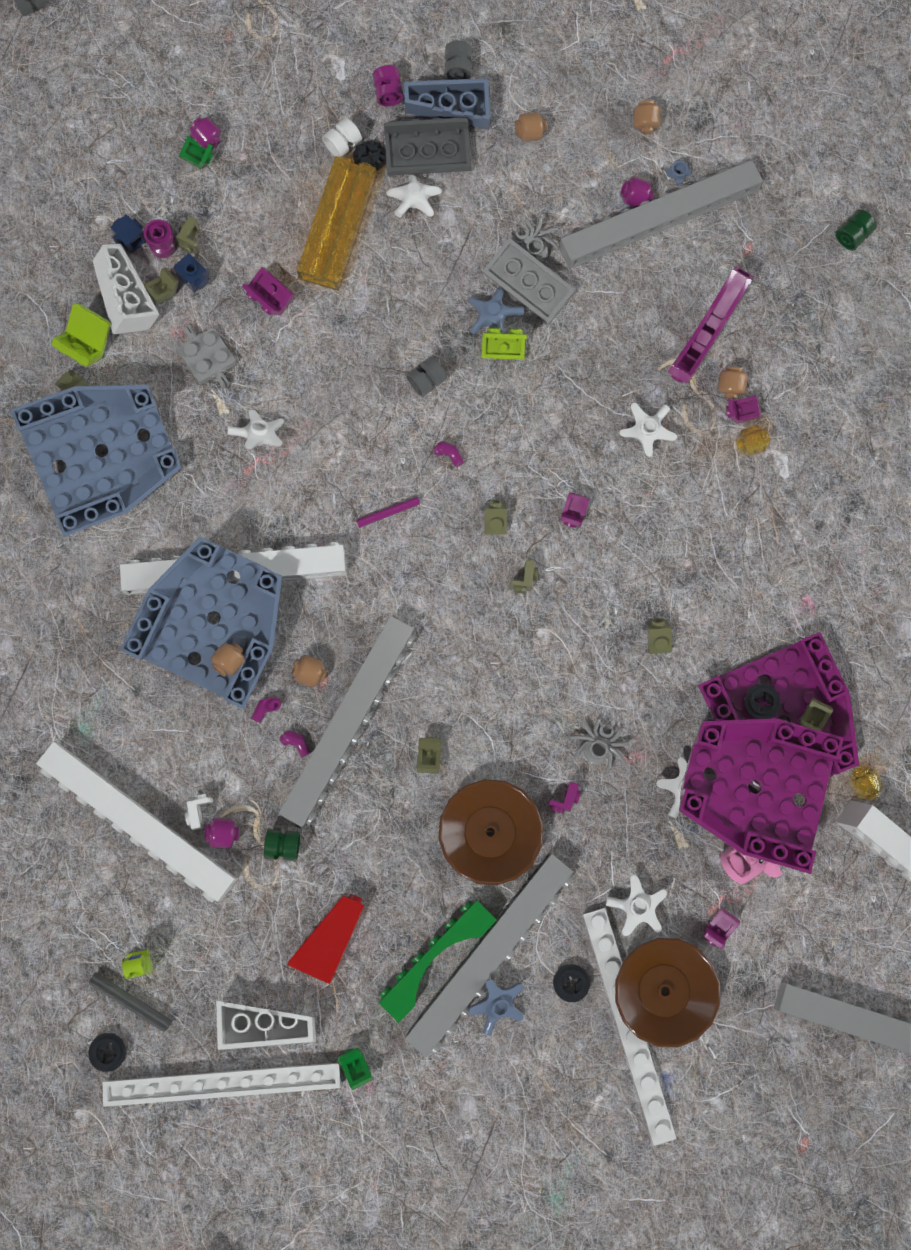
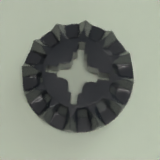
M363 140L360 145H356V149L353 152V161L361 171L368 173L376 172L386 162V151L381 143H376L373 140L368 142ZM367 150L373 154V162L369 157H365Z
M757 684L751 687L744 697V707L749 712V715L756 719H770L780 709L781 700L778 692L767 684ZM763 696L764 701L771 705H764L760 709L759 703L754 700L760 699Z
M575 964L564 965L555 973L553 979L554 991L559 998L566 1002H578L587 995L590 989V978L582 967ZM566 974L571 976L572 979L580 978L575 983L576 992L571 987L562 988L568 982Z
M103 1033L91 1042L88 1051L89 1060L93 1067L99 1071H114L126 1059L127 1047L123 1039L115 1033ZM111 1044V1051L117 1055H110L105 1061V1053L99 1049H106Z

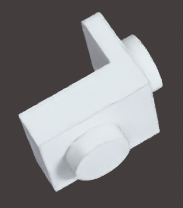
M206 794L193 796V801L187 802L188 812H185L187 826L191 825L193 830L204 828L200 806L213 803V798H206Z

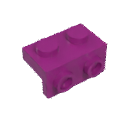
M265 267L259 269L249 284L244 283L242 286L247 291L246 295L251 300L258 301L262 305L261 309L269 315H281L295 297V294Z

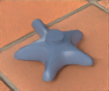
M502 287L496 289L489 301L484 302L472 296L469 298V302L477 310L478 318L471 328V333L475 334L486 326L500 328L501 332H505L504 320L509 316L524 315V307H508L503 305L504 289Z
M486 980L487 995L468 1010L470 1015H487L483 1030L485 1035H492L495 1022L502 1017H509L516 1021L523 1019V1014L512 1002L514 997L524 989L523 984L519 983L500 989L492 980Z

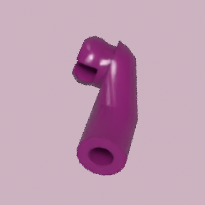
M441 441L434 446V453L437 456L448 455L454 467L464 463L455 445Z
M277 697L261 699L250 719L261 723L265 713L280 709L281 701Z
M288 730L280 736V742L283 745L290 744L296 746L301 758L311 754L302 734Z

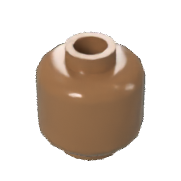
M646 100L639 102L638 106L634 108V128L641 130V134L654 133V129L661 125L660 106L655 104V101Z
M538 112L523 113L519 116L518 120H515L517 138L520 137L523 142L538 141L542 138L543 132L547 131L546 120L542 119Z
M726 367V370L721 371L718 390L725 394L724 398L737 399L738 395L745 394L748 375L743 372V368Z
M234 642L231 645L222 643L211 656L213 663L211 667L224 677L236 674L245 661L242 655L244 650Z
M303 655L300 659H296L292 669V676H294L295 681L299 684L315 687L318 682L324 681L327 670L323 669L322 660Z

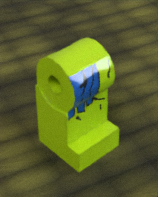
M149 949L126 954L127 958L122 959V969L126 979L153 972Z

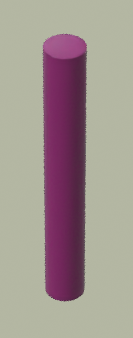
M416 496L357 519L358 527H364L420 505L419 499Z

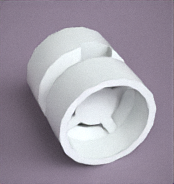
M344 117L336 124V129H330L322 136V140L331 154L340 159L349 151V147H354L362 140V136L355 124Z

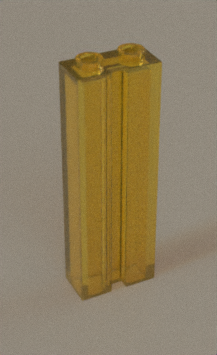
M335 156L297 268L299 280L337 291L340 290L377 178L376 167L368 163L356 165L353 164L350 158Z

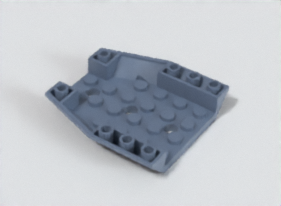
M148 385L75 386L10 409L53 508L63 537L129 512L181 469ZM140 429L149 431L150 438L148 441L142 442L137 438V432ZM100 444L108 447L109 451L105 457H99L95 453V448ZM56 460H63L66 463L64 472L57 473L54 471L53 463Z
M199 537L149 588L120 651L139 660H147L224 697L223 700L244 709L274 648L282 576L231 550ZM231 571H237L240 574V580L236 584H232L228 580V574ZM212 611L218 612L221 616L220 622L217 624H212L208 619ZM234 642L244 650L242 655L245 661L236 674L224 677L211 667L213 664L211 656L222 643L231 645ZM192 652H198L201 655V661L197 665L192 664L189 660V655Z

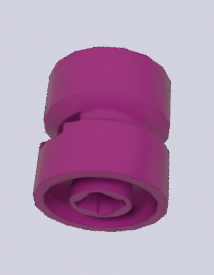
M384 65L375 69L372 74L376 88L377 103L384 107L395 106L401 103L404 96L402 85L400 84L399 69L393 65Z
M156 219L150 221L145 226L144 237L152 254L158 258L172 256L177 249V242L170 225L166 221Z

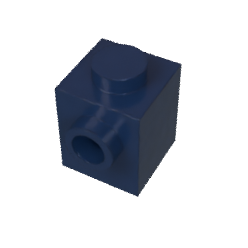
M127 214L122 218L116 219L110 227L114 234L112 236L114 242L124 246L130 254L146 243L142 231L143 227L135 218L132 220Z
M190 253L173 266L176 275L194 293L198 289H203L207 285L208 280H210L207 270Z

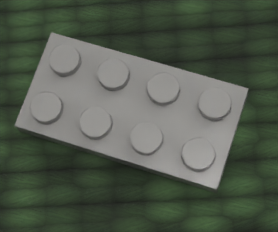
M508 238L482 271L483 274L502 287L548 325L576 292V289L511 238Z

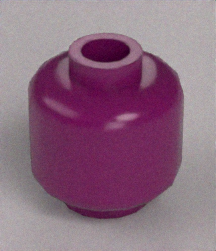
M201 117L197 118L189 128L191 131L190 137L195 139L203 148H207L208 144L213 145L212 149H215L221 142L219 138L221 135L220 128L208 117L203 119Z
M631 177L623 183L620 196L623 197L625 204L638 207L642 202L648 200L651 202L653 191L651 190L650 182L637 177Z
M212 818L210 823H206L205 842H208L210 847L230 848L234 841H238L239 827H235V823L231 818Z

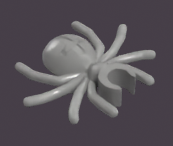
M539 217L535 232L531 222L525 219L524 222L528 225V227L522 225L526 231L525 235L520 236L517 231L516 236L518 239L511 233L508 235L514 242L521 244L520 246L539 261L544 260L548 255V247L543 240L552 244L556 250L559 249V246L553 240L541 237L549 232L557 231V227L549 228L538 234L542 225V217Z
M598 718L592 732L587 726L586 721H583V727L591 737L582 735L570 736L571 740H589L577 749L574 758L578 759L580 752L589 745L585 755L587 761L592 765L602 764L608 754L606 774L610 772L612 767L611 751L619 757L623 764H626L624 757L613 748L629 744V741L613 743L620 735L621 728H618L615 734L613 728L610 730V734H605L603 732L605 724L598 730L601 719Z

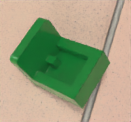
M187 136L178 157L202 169L204 164L209 165L213 157V153L210 152L213 145L208 144L207 148H203L195 139Z
M359 1048L348 1049L342 1053V1056L337 1058L352 1090L374 1080L364 1054Z

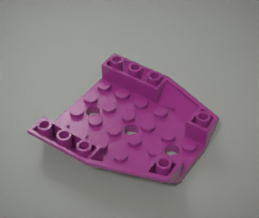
M820 632L698 685L714 721L756 719L749 715V712L744 707V697L751 687L759 684L758 679L760 676H766L769 679V686L778 692L781 700L778 713L770 719H778L780 716H784L789 722L799 725L800 717L810 700L814 698L833 708V712L825 723L822 732L844 738L839 760L833 762L830 777L859 765L850 692ZM763 696L760 699L754 700L759 703L760 709L764 705H771L764 701Z
M777 718L703 721L691 748L681 787L679 812L743 855L811 874L817 852L812 850L830 773L833 762L839 760L844 738ZM706 768H712L715 771L716 775L712 781L704 777L703 773ZM752 780L757 781L760 785V790L756 794L750 792L748 788ZM797 793L803 795L805 799L801 807L796 806L793 802V797Z

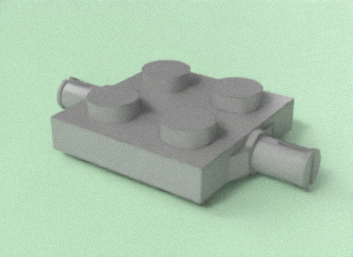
M191 325L184 327L183 331L189 340L177 347L176 350L198 384L202 385L209 380L217 379L222 388L228 387L230 382L224 373L237 363L213 327L201 334H196Z

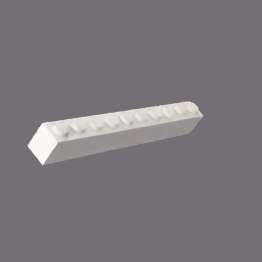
M330 542L326 546L317 547L316 544L304 545V548L295 549L294 546L282 547V550L273 551L272 548L260 549V552L251 553L250 550L237 552L239 555L281 575L282 581L347 575L345 549L338 542ZM180 556L171 557V560L162 561L161 558L149 559V562L140 563L139 560H129L126 562L127 564H120L121 591L126 595L147 593L149 588ZM231 571L228 574L229 582L232 584L238 583L240 574L237 571Z
M53 742L36 763L41 767L40 772L49 779L52 777L59 781L57 785L68 793L70 790L77 795L75 799L84 806L89 804L95 808L93 813L101 819L105 820L107 817L113 822L111 826L120 833L124 831L131 836L129 840L138 847L143 845L149 849L148 855L157 861L162 859L166 862L167 865L165 867L175 875L178 872L185 877L183 881L194 889L196 886L204 891L202 896L213 903L214 900L217 902L222 901L237 881V878L61 744Z

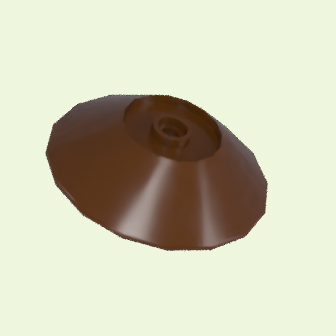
M483 779L465 785L448 800L440 816L438 839L444 858L458 875L476 884L498 886L518 879L533 866L542 848L543 823L537 805L524 790L507 781ZM492 828L495 832L494 836H487L486 830Z
M656 938L638 945L623 960L615 979V1003L623 1023L637 1038L656 1047L678 1048L698 1040L713 1024L720 1007V981L713 963L698 947L679 938ZM663 987L668 988V993L666 995L661 994V989Z

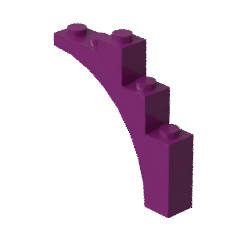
M738 266L734 267L699 326L670 367L668 373L671 374L674 380L687 384L692 379L755 276Z

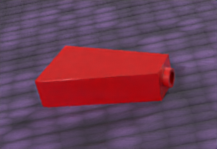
M351 893L349 897L344 895L292 956L287 965L330 984L365 907V904L361 903L362 898Z

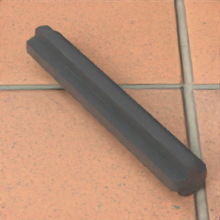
M98 973L91 977L89 985L159 1030L165 1032L171 1025L172 1021L105 977Z

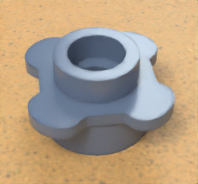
M680 160L674 161L672 167L666 171V175L672 177L677 184H682L685 177L691 174V169L688 165Z

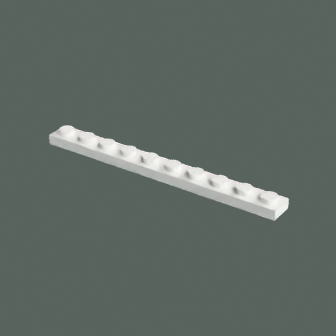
M601 908L582 914L652 1144L656 1146L676 1139L647 1042L637 1038L623 1023L615 1003V979L622 961L606 909Z
M337 1062L107 1080L102 1082L103 1107L341 1088L340 1064Z

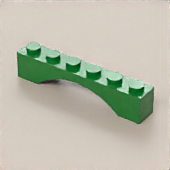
M469 900L461 909L463 914L458 919L453 917L445 925L447 931L442 936L437 934L428 943L431 946L425 954L421 951L412 960L414 965L409 970L404 968L397 975L396 979L398 982L392 988L388 985L379 994L382 998L379 1004L398 1023L415 1007L416 993L420 980L433 959L443 950L457 942L481 937L497 921L477 900L474 903Z

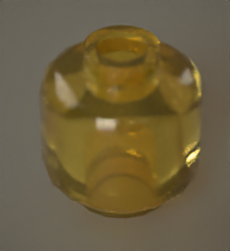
M754 425L739 432L736 445L739 452L743 451L746 456H753L767 450V445H770V437L766 428Z
M868 765L854 769L849 779L855 795L860 799H867L868 801L878 798L880 796L879 793L884 787L878 771Z

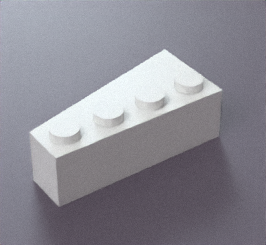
M121 244L102 245L93 260L109 322L111 323L112 333L121 334L149 330L160 314Z
M850 800L836 820V823L867 845L870 850L883 857L884 861L891 867L899 869L902 872L901 875L911 882V837L875 806Z
M216 1001L218 1050L316 1042L314 1017Z

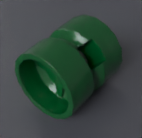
M859 209L847 220V223H843L835 232L836 239L847 250L855 251L876 230V221L868 212Z
M267 829L264 842V859L277 860L279 857H282L284 861L297 862L300 848V832L287 830L285 834H282L281 830Z

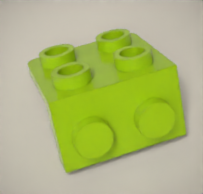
M75 303L72 305L66 332L54 337L51 346L58 349L62 354L73 358L79 364L88 367L102 359L111 323L80 303Z
M487 328V332L482 331L481 358L524 360L527 334L523 333L522 329L509 328V332H501L500 328Z

